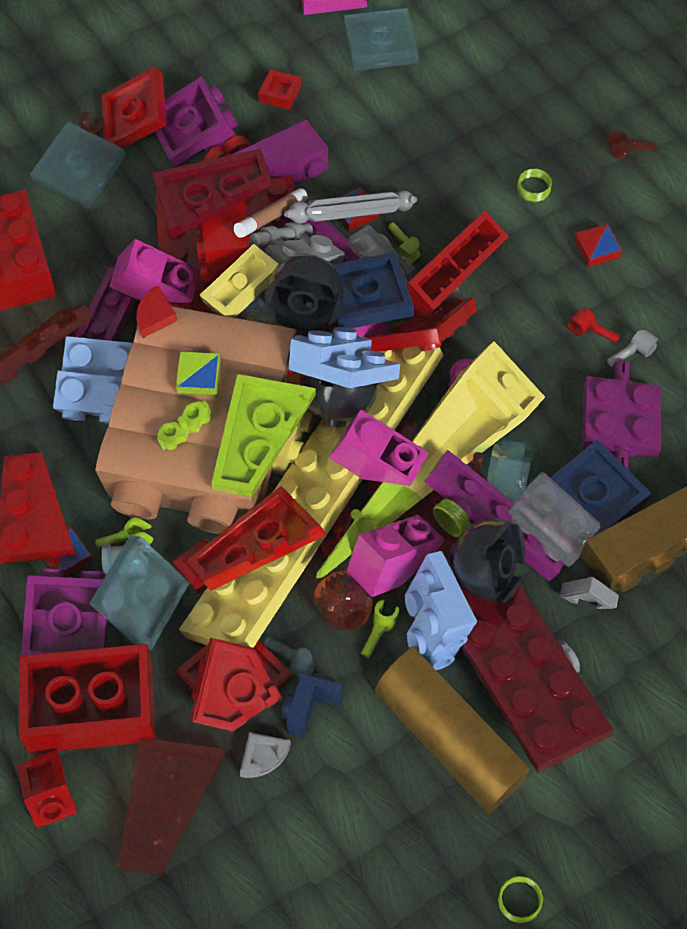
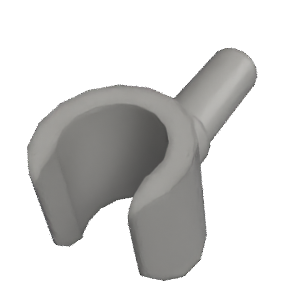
M639 330L632 338L630 344L608 358L607 362L613 367L615 361L624 360L636 351L648 357L656 349L658 338L647 330Z

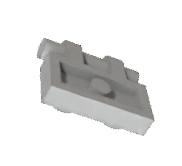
M289 222L284 224L282 228H276L275 226L262 227L259 229V232L251 233L249 236L251 246L255 244L257 247H262L266 250L265 253L278 264L293 255L310 254L317 255L333 265L343 263L345 253L334 246L329 238L321 235L312 236L313 228L309 223L298 224Z

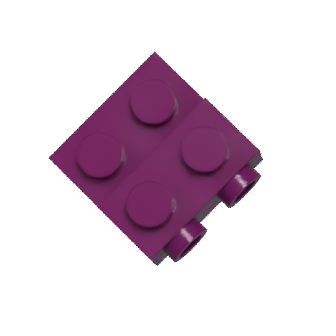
M202 76L165 100L167 125L155 131L169 160L175 167L202 149H205L208 153L213 147L223 145L230 138L237 136L233 128L239 124L228 107L223 110L221 105L226 102L223 94L216 84L210 87Z
M40 569V576L27 575L21 656L107 648L109 622H112L115 581L105 579V572L81 571L80 578L65 577V570Z

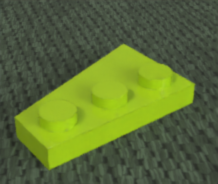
M237 374L211 483L212 490L253 497L316 396V388Z

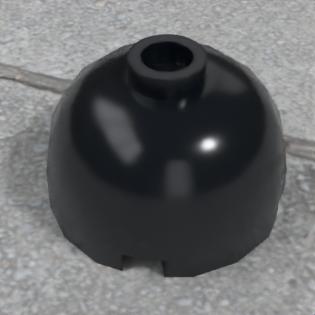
M293 255L278 264L273 271L266 288L265 304L267 308L270 305L271 309L276 313L275 319L279 323L296 330L316 331L317 325L328 322V327L339 317L343 302V283L336 268L327 260L317 255Z
M301 374L300 381L301 386L316 388V396L308 409L314 415L324 418L323 423L332 427H345L347 421H352L360 410L368 413L375 402L379 383L347 388Z
M481 519L466 527L456 543L452 545L449 555L450 564L453 567L459 585L472 597L484 601L506 603L514 596L521 581V577L514 576L517 563L524 564L525 542L522 530L518 524H511L512 521Z

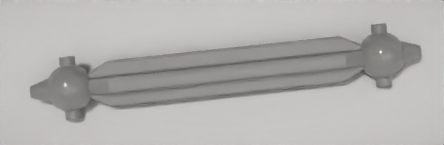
M401 190L396 194L393 192H381L311 200L307 204L298 201L293 203L290 209L284 212V215L298 224L305 223L308 220L320 222L393 213L397 209L407 211L411 209L418 199L409 191Z

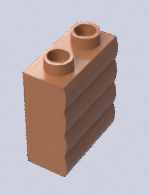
M172 307L176 313V322L142 338L137 326L134 343L128 355L122 382L112 408L109 426L100 448L95 471L108 497H112L111 507L116 511L130 517L147 520L157 517L159 507L188 512L187 521L189 524L209 533L220 534L265 499L273 466H271L253 497L212 490L211 483L237 374L287 383L290 358L289 348L291 339L297 336L296 329ZM180 352L220 354L221 365L217 395L177 393L176 382ZM198 401H206L211 411L210 421L207 424H203L198 432L188 434L186 442L178 444L176 449L163 450L157 440L158 431L165 423L178 422V417L183 415L187 405Z

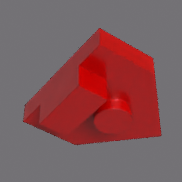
M210 637L205 658L201 657L191 695L194 703L189 721L234 731L265 708H269L283 699L275 684L271 682L253 647Z

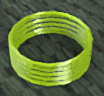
M525 170L518 178L517 191L525 200L534 202L544 200L551 192L552 179L543 170ZM537 177L547 183L548 189L541 193H531L523 189L520 183L526 178Z
M443 499L433 508V515L438 524L454 537H459L465 528L470 525L469 517L465 511L452 500Z
M511 877L505 881L500 889L498 896L499 908L503 915L513 922H529L541 910L543 903L542 891L538 884L529 877ZM514 882H523L533 887L539 900L537 910L526 917L514 916L508 912L502 900V893L506 886Z

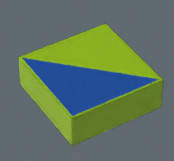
M180 352L176 382L177 393L217 395L221 365L220 354Z

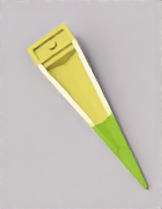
M494 341L461 371L413 438L412 442L429 452L413 483L410 486L382 482L321 566L316 578L324 577L352 555L360 534L391 524L431 493L434 489L424 481L447 450L467 465L523 422L545 398Z

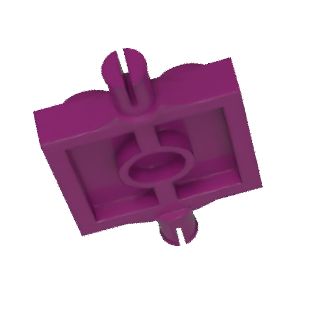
M617 360L614 362V379L587 376L584 382L582 448L586 449L598 439L628 469L629 457L645 456L657 458L661 452V386L630 381V363L625 360L622 366L623 360Z

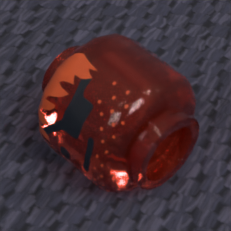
M347 571L331 572L325 575L314 591V603L330 628L353 631L367 622L373 608V598Z

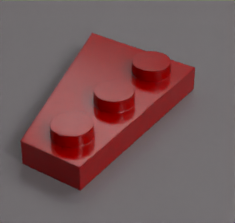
M467 297L443 301L425 317L396 323L389 327L390 333L374 334L367 339L372 340L370 351L378 352L419 346L420 351H428L442 346L441 342L447 337L454 335V331L458 327L467 323L466 320L477 311L475 298Z
M42 452L4 456L0 495V564L77 556Z
M280 486L186 561L209 590L212 591L326 536V533L320 524Z

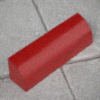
M486 210L406 283L414 305V316L409 317L422 318L429 315L509 237Z

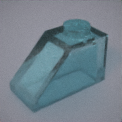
M500 438L493 447L487 481L522 508L534 444Z

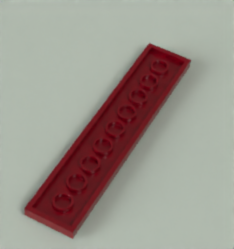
M412 417L401 421L395 429L396 432L410 441L413 440L420 430ZM363 479L361 483L371 498L382 482ZM433 490L392 523L415 515H419L444 538L442 546L436 552H443L454 574L449 555L452 545L456 543L459 537H454L447 533L436 521L433 515V508L445 498ZM469 518L470 524L474 523V521ZM520 584L514 596L506 603L484 601L472 597L460 586L477 620L467 636L468 640L461 648L537 773L612 736L613 727Z

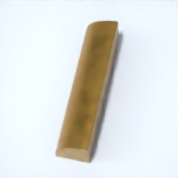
M413 646L402 654L381 677L375 688V693L488 815L526 782L530 768Z

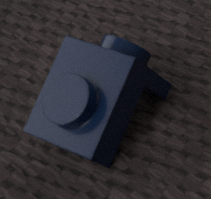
M301 673L295 695L287 694L282 709V718L286 719L288 734L304 739L315 702L320 701L340 706L342 701V685L337 683L334 678L325 674L315 673L313 676Z

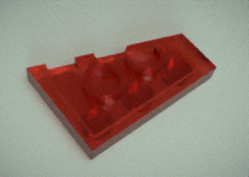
M86 305L61 308L1 353L0 386L12 380L18 374L16 371L27 362L29 364L35 362L47 352V348L56 342L62 341L66 336L71 335L76 328L93 318Z
M140 738L118 862L119 870L155 875L164 874L225 755V749Z

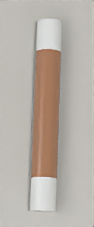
M301 188L236 223L234 225L235 234L243 238L283 215L285 211L290 209L293 203L298 201L306 202L308 198L306 191Z

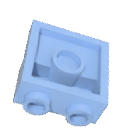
M335 327L333 333L309 331L307 337L297 335L291 339L288 370L347 388L399 379L400 363L386 360V354L370 351L372 340L356 336L357 330Z
M66 336L62 371L57 373L53 409L61 412L63 419L85 421V415L100 416L99 422L109 424L112 408L122 382L125 365L133 343Z
M438 551L427 554L404 595L407 611L415 618L407 632L409 649L413 646L435 670L445 668L455 660L454 656L460 647L468 640L467 636L477 622L443 552Z

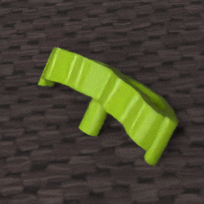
M206 401L191 403L186 406L183 415L178 417V422L163 424L158 431L157 437L160 447L163 450H174L178 444L186 442L188 434L198 432L203 424H207L210 421L211 414L208 403Z

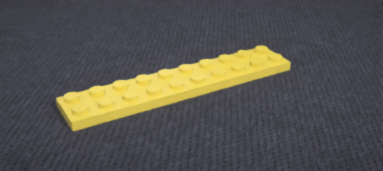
M419 346L378 351L386 354V360L400 363L399 379L379 383L375 402L368 411V414L395 431L444 356L440 347L428 351H420ZM323 418L304 445L301 453L295 459V464H291L274 491L282 486L320 524L327 535L363 479L329 459L345 428L351 421H347L345 427H332L325 425ZM326 536L212 591L207 587L179 628L180 632L186 639L208 645L211 637L254 647Z

